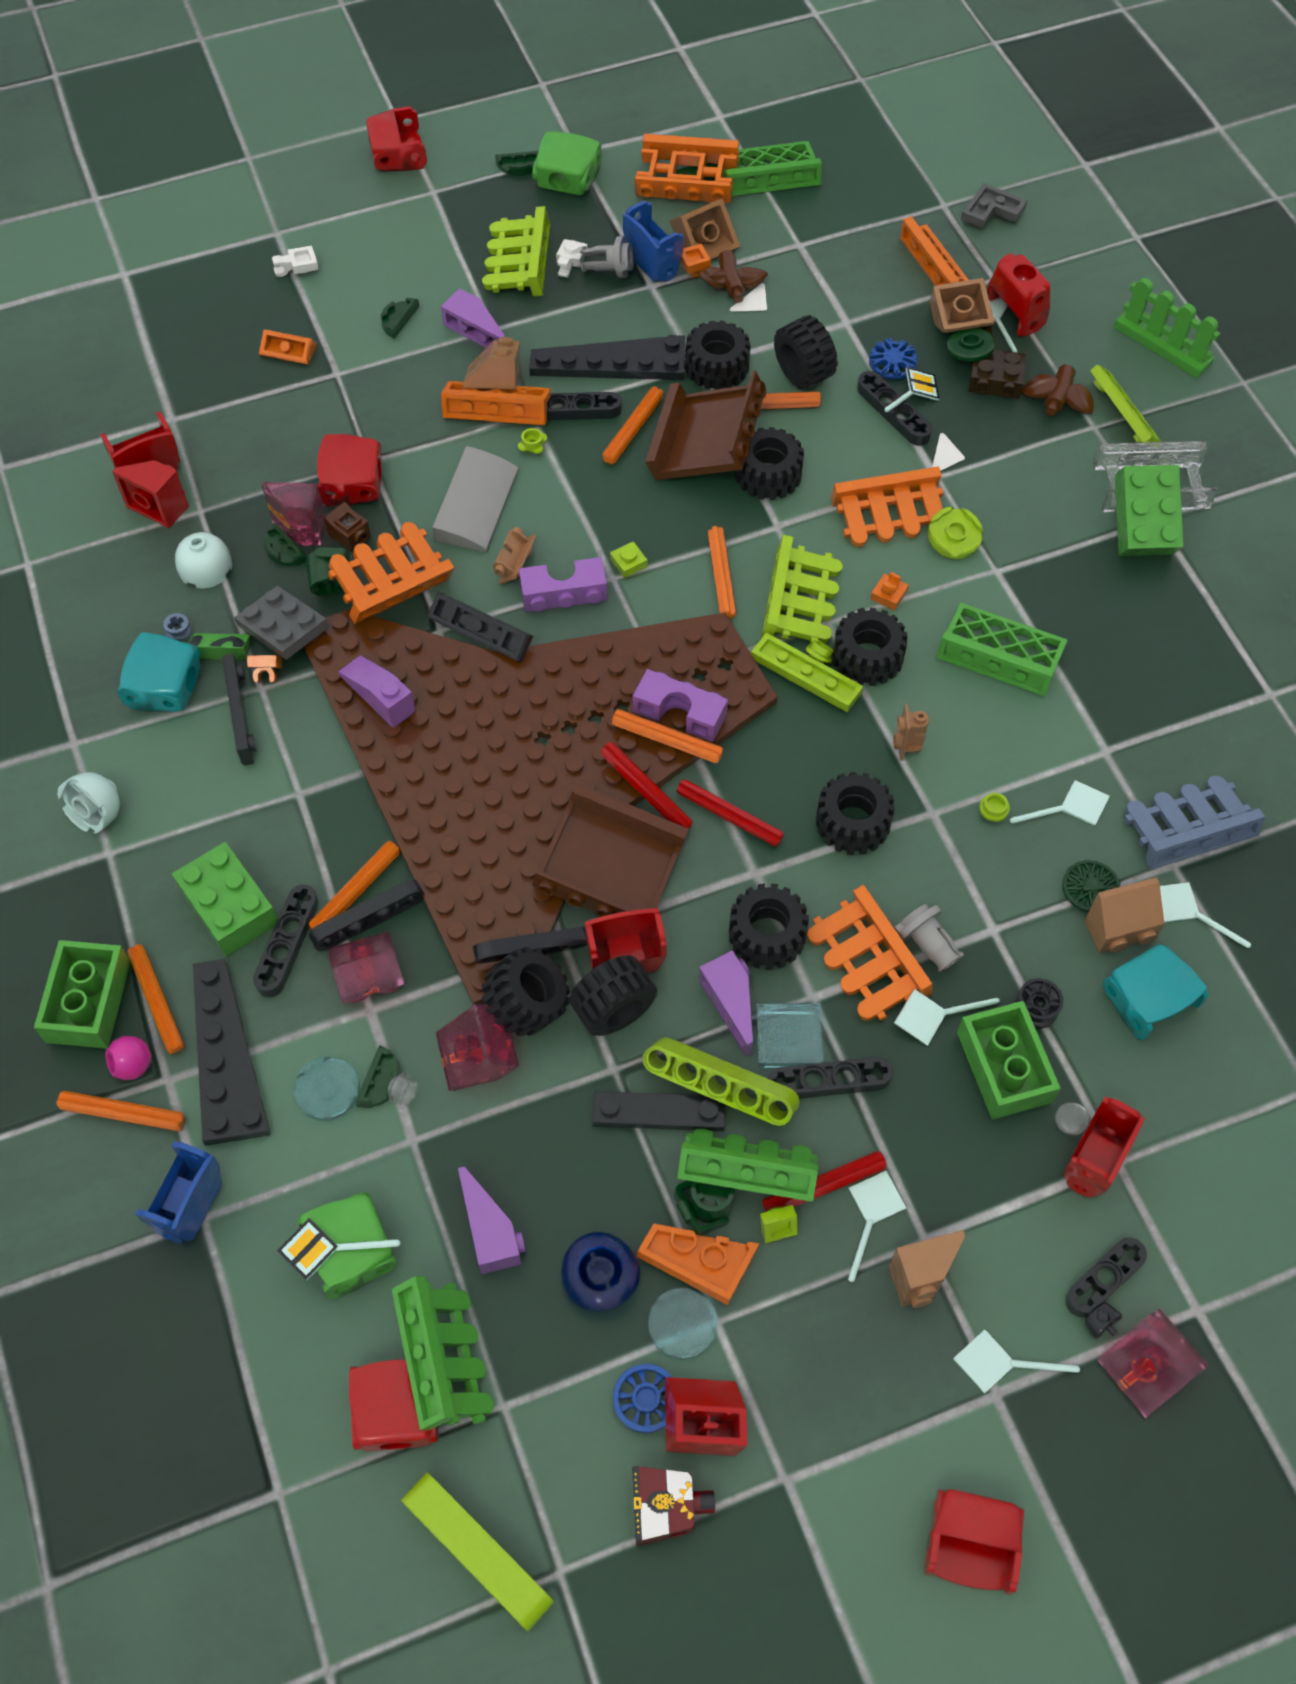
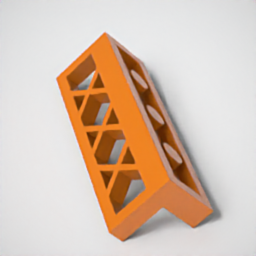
M912 216L903 219L900 239L935 286L968 280L927 224L919 226Z
M448 381L441 392L442 418L545 425L547 422V402L551 397V388L516 386V389L463 388V382Z

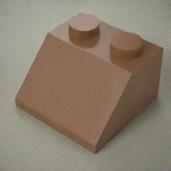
M723 198L669 220L673 232L684 235L683 248L702 244L710 259L718 257L725 250H733L740 247Z
M984 278L933 286L929 304L934 325L943 333L994 325L995 321Z
M509 337L494 340L469 365L463 382V388L516 389L521 371L520 341H513Z
M1157 877L1097 894L1085 919V923L1099 953L1109 950L1115 953L1124 950L1128 945L1135 943L1145 945L1157 939L1164 925L1160 883Z
M963 1230L896 1248L888 1268L902 1307L912 1304L913 1308H920L933 1302L932 1298L938 1293L965 1238Z

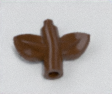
M725 250L719 254L720 268L710 267L699 272V276L715 289L721 290L726 288L728 296L733 298L735 303L743 301L745 289L757 286L768 276L765 270L758 268L741 267L737 269L735 253L731 250Z
M1061 365L1058 368L1056 378L1053 375L1040 374L1030 379L1022 388L1021 393L1027 397L1046 399L1044 405L1046 414L1049 416H1054L1056 412H1059L1065 402L1072 409L1084 414H1092L1094 409L1090 391L1081 384H1073L1076 371L1071 365Z

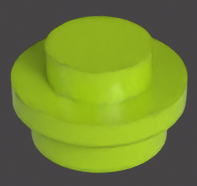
M814 640L811 645L806 647V651L809 653L808 656L823 664L824 662L831 663L833 659L831 655L834 651L828 645Z
M994 792L982 798L979 811L985 819L999 822L1008 816L1010 805L1004 795Z

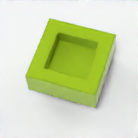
M634 542L610 552L611 562L624 578L648 567L647 558Z
M793 1205L774 1207L760 1214L761 1233L765 1244L798 1235L797 1214Z

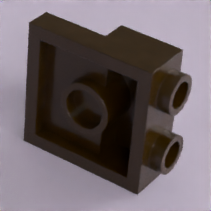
M994 349V352L989 357L980 361H973L968 392L1020 399L1024 383L1026 354Z

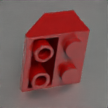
M667 1377L665 1379L666 1452L736 1456L747 1446L746 1407L736 1381Z

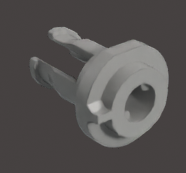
M617 236L614 245H599L591 248L581 246L580 253H584L585 257L606 256L607 261L580 262L582 272H587L588 270H615L618 278H627L629 271L633 270V247L630 242L627 243L625 236Z
M924 904L910 913L894 929L903 942L912 938L927 958L936 964L937 970L940 973L955 964L964 954L957 950L953 940L937 920L942 913L939 906L935 905L929 908L927 904Z

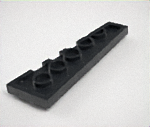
M672 334L657 338L531 349L530 376L684 380L685 335L677 336Z
M225 959L193 964L202 1142L205 1146L269 1136L270 1128L260 1096Z

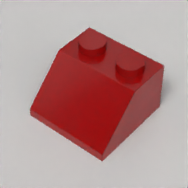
M153 460L117 467L112 471L126 507L167 528H170L189 507L179 474L170 465H163Z

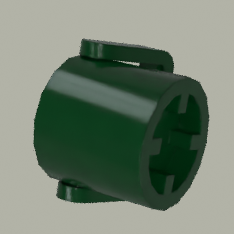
M318 547L314 552L307 555L306 567L309 588L312 594L325 597L344 591L336 578L333 580L329 578L328 571H330L329 561L335 554L343 555L348 562L353 560L347 549Z
M685 1181L676 1186L673 1192L674 1199L677 1202L676 1207L684 1222L689 1225L696 1235L702 1236L730 1222L728 1216L733 1209L734 1188L693 1181ZM691 1188L689 1202V1200L685 1198L683 1191H686ZM697 1218L709 1224L701 1227Z

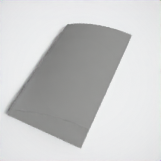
M466 446L432 527L434 541L487 553L518 474V467L494 454Z

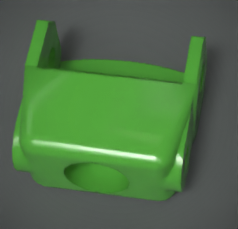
M545 132L533 165V180L537 181V185L540 188L577 196L583 195L595 181L600 170L602 161L601 144L594 139L573 133Z
M367 1192L324 1204L301 1214V1217L297 1219L298 1225L301 1227L310 1218L335 1244L388 1240L371 1196ZM391 1247L335 1251L317 1272L326 1284L323 1286L326 1297L328 1299H338L392 1271L397 1266V1261Z

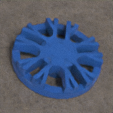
M889 338V340L885 339L884 342L878 341L875 344V347L870 352L869 365L881 377L898 380L907 377L906 371L901 373L899 369L901 367L904 369L906 367L916 369L918 357L915 353L916 349L912 345L908 346L907 341L901 340V342L892 341V338ZM883 365L884 368L881 370L877 366Z
M640 1364L629 1368L619 1377L614 1387L613 1405L618 1418L628 1429L643 1434H651L666 1427L665 1413L658 1409L659 1405L665 1407V1401L660 1397L665 1393V1386L660 1390L656 1387L664 1378L672 1377L665 1369L653 1364ZM645 1371L657 1373L655 1382L652 1384L646 1383ZM635 1373H638L642 1382L638 1386L632 1376ZM625 1381L634 1388L633 1393L627 1394L620 1391ZM632 1399L630 1404L619 1405V1400ZM629 1409L637 1411L632 1421L623 1414ZM640 1413L646 1414L644 1426L638 1425ZM652 1413L659 1415L662 1421L651 1425L649 1417Z

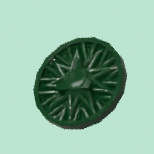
M981 328L956 331L947 341L948 353L955 359L967 362L980 361L989 357L994 352L996 346L994 336Z
M1091 860L1077 862L1068 868L1062 880V890L1066 899L1075 908L1088 913L1099 892L1120 887V881L1111 868L1103 863Z

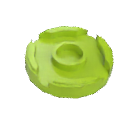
M946 507L939 510L930 521L928 538L933 548L942 556L950 559H964L971 556L979 548L982 542L983 529L977 516L969 510Z

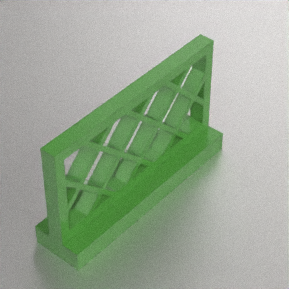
M809 141L739 149L740 159L737 168L725 169L723 178H732L733 180L731 196L821 185L822 162L820 158L815 157ZM789 157V158H792V159H795V160H794V161H790V160H787V158ZM766 160V161H769V162H771V163H770V164H767V163H764L763 161ZM743 163V164H746V165H748V166H747V167H744V166H741L740 164Z
M960 602L947 631L944 632L936 658L1045 697L1066 646L1067 639ZM961 615H968L976 621L966 623ZM989 626H999L1002 631L992 632ZM981 628L985 635L975 637L971 630ZM963 632L967 638L956 635V633ZM1015 635H1025L1029 640L1019 642ZM1008 637L1012 644L1002 646L998 639ZM990 641L993 647L987 646L982 643ZM1048 643L1058 647V649L1047 652L1042 644ZM1035 647L1039 654L1029 656L1025 649ZM1017 651L1021 657L1010 654V652ZM1044 660L1047 666L1038 664L1036 662Z

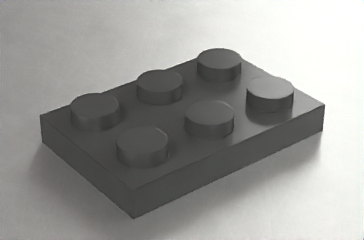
M278 585L234 617L240 628L285 660L330 627L325 617Z

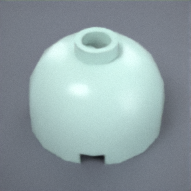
M198 532L185 537L179 543L175 552V564L178 575L187 585L188 583L195 584L196 588H210L222 583L227 578L226 574L229 569L232 570L233 567L229 549L222 539L211 533Z
M94 772L79 773L63 782L58 788V799L63 797L66 803L62 808L64 813L73 824L83 831L87 832L90 827L95 830L94 833H99L117 817L120 808L117 788L111 780Z

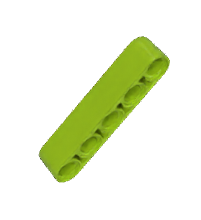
M660 1038L643 1054L644 1066L652 1074L777 1126L785 1125L799 1108V1096L791 1088L674 1039ZM656 1050L663 1052L666 1055L667 1061L661 1060L657 1056ZM686 1063L694 1065L697 1074L691 1073L687 1069ZM715 1075L723 1077L727 1086L720 1085L716 1081ZM745 1088L755 1091L757 1099L749 1097ZM775 1101L783 1102L787 1106L788 1111L778 1109Z
M428 1472L401 1499V1502L527 1632L552 1606L554 1601Z

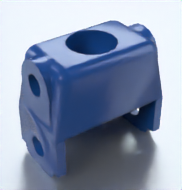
M641 201L629 207L626 213L623 214V233L627 243L630 242L632 244L634 262L653 281H670L678 272L683 253L684 235L677 232L667 235L652 220V204L650 202Z
M174 1141L172 1148L177 1153V1156L148 1211L138 1209L135 1215L141 1222L152 1227L160 1236L172 1242L183 1244L184 1241L190 1242L196 1237L221 1188L222 1180L220 1165L214 1156L191 1145Z

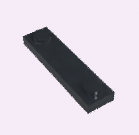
M437 592L427 616L431 620L520 662H523L533 635L441 592Z
M232 653L223 655L222 660L236 750L241 763L246 766L254 764L252 752L257 751L254 735H249L241 681L246 680L242 663H236Z
M594 1091L593 1126L724 1131L725 1104L707 1096Z

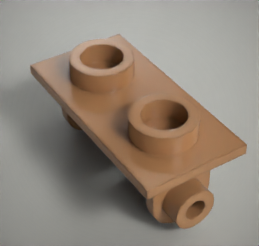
M519 527L509 530L503 543L506 549L500 550L493 564L494 573L501 576L498 582L500 585L510 580L514 581L519 577V568H523L522 566L526 558L533 550L532 544L536 538L535 534L526 537L523 534V530Z
M908 704L904 705L902 716L897 717L898 732H894L893 736L894 749H899L900 761H903L905 752L916 753L922 749L929 724V717L925 712H909Z

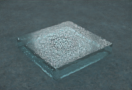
M757 1004L758 1068H778L824 1063L821 1004Z

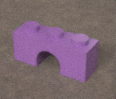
M602 557L574 561V575L563 581L550 577L547 565L519 568L525 612L608 601L607 581Z
M647 669L633 694V712L660 722L666 711L673 708L683 709L688 713L686 732L714 742L727 717L728 699L723 698L718 693L699 689L691 683L670 678L662 672H654Z

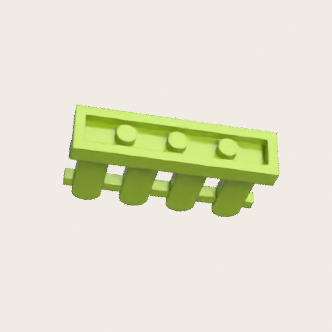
M545 206L536 207L535 218H532V215H526L525 219L516 220L501 218V221L493 222L490 225L491 235L497 239L490 240L487 243V248L490 254L496 256L488 257L484 262L487 271L494 272V274L485 275L482 279L486 290H493V293H499L500 289L517 288L520 291L524 290L525 287H530L533 296H543L551 228ZM519 270V271H514V272H504V273H502V271Z
M783 534L776 551L761 639L766 632L772 636L777 632L781 633V638L789 639V636L809 640V645L814 640L825 644L829 642L832 630L830 627L821 624V620H832L836 612L834 605L825 602V598L833 599L839 591V585L835 581L828 580V577L838 576L843 565L838 559L832 558L831 553L825 552L823 556L804 551V546L798 545L797 549L792 548L794 537ZM788 566L794 567L793 570H789ZM801 569L819 573L821 577L801 573ZM788 588L790 589V591L785 592L784 589ZM797 591L816 595L817 600L797 595ZM784 610L786 611V614H780V611ZM796 613L814 619L813 622L795 618L793 617V614Z

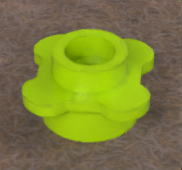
M528 428L521 435L522 441L518 443V449L522 452L528 451L534 454H541L543 452L542 446L547 441V436L539 429Z

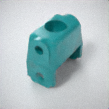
M142 632L131 646L123 664L120 686L117 690L121 702L129 706L130 709L149 712H177L186 709L201 670V663L199 661L201 651L189 643L180 642L163 635Z
M1162 944L1152 947L1116 968L1111 976L1103 980L1105 993L1113 1002L1122 1021L1136 1039L1142 1041L1150 1036L1153 1031V1023L1168 1019L1190 1005L1191 1007L1199 1008L1209 996L1206 990L1207 986L1194 970L1168 946Z

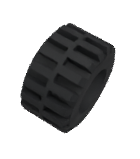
M811 315L803 316L776 331V335H774V349L777 361L784 375L797 388L806 390L836 373L838 361L834 342L829 332L817 318Z
M713 320L709 321L708 324H699V328L694 327L691 330V334L687 336L685 348V370L690 380H695L696 385H703L708 390L710 388L717 390L730 388L732 385H739L741 380L747 377L749 371L751 347L749 336L744 334V330L741 327L736 328V324H727L726 321L721 320L720 322Z
M769 427V429L758 428L751 439L749 455L745 459L743 470H735L736 481L740 483V488L743 491L748 490V495L752 497L756 495L758 499L762 500L764 498L775 500L776 497L782 499L786 497L787 493L792 494L795 491V487L799 486L802 478L804 449L801 448V442L795 440V435L792 433L787 434L784 429L775 430V427Z
M872 607L867 611L864 608H860L857 613L853 611L848 613L847 618L843 617L835 633L832 656H834V665L838 666V672L842 675L847 674L846 677L851 680H857V683L863 685L865 682L869 683V686H876V682L884 684L887 683L888 678L893 679L897 675V671L900 672L907 647L908 636L907 632H904L905 626L903 623H897L898 618L894 614L889 616L888 611L883 609L879 612L876 611V608ZM871 643L881 649L867 650L860 647L859 644Z
M850 772L849 776H845L842 773L837 775V781L832 778L827 782V787H823L819 797L816 826L819 827L818 833L820 837H825V843L828 846L834 844L836 851L841 852L844 849L847 850L848 855H854V851H859V854L862 855L867 853L868 848L874 851L878 848L879 843L883 844L890 832L895 806L893 805L894 798L892 794H888L889 788L886 784L881 786V780L877 777L870 779L869 774L863 773L862 776H859L856 772ZM847 807H857L864 810L870 817L854 820L843 815L840 810Z
M765 883L758 884L756 890L752 887L746 889L745 895L740 894L736 898V904L733 903L729 922L730 944H733L735 954L741 953V958L745 963L749 960L752 961V967L759 969L760 965H765V970H772L773 965H777L778 968L785 967L786 960L792 963L796 960L797 954L800 955L806 942L809 915H806L807 908L805 903L800 904L801 898L797 894L790 895L791 889L787 887L781 890L778 889V884L771 883V887H765ZM762 918H771L780 922L785 930L776 935H765L755 930L751 924Z
M523 947L521 950L518 948L495 964L485 974V982L482 984L481 989L485 992V995L482 996L483 1003L489 1007L486 1009L488 1014L496 1018L494 1022L498 1026H505V1031L509 1033L515 1031L517 1036H524L525 1034L530 1036L541 1031L564 1014L566 1011L565 1007L569 1005V997L567 995L570 994V986L566 985L568 980L566 974H562L560 971L562 967L558 962L555 964L552 961L553 957L549 954L543 955L542 950L537 948L531 950L530 947ZM522 986L527 990L530 997L525 993Z
M624 955L610 959L588 972L571 991L569 1002L588 1032L592 1036H603L619 1031L637 1020L651 1006L658 990L636 957Z

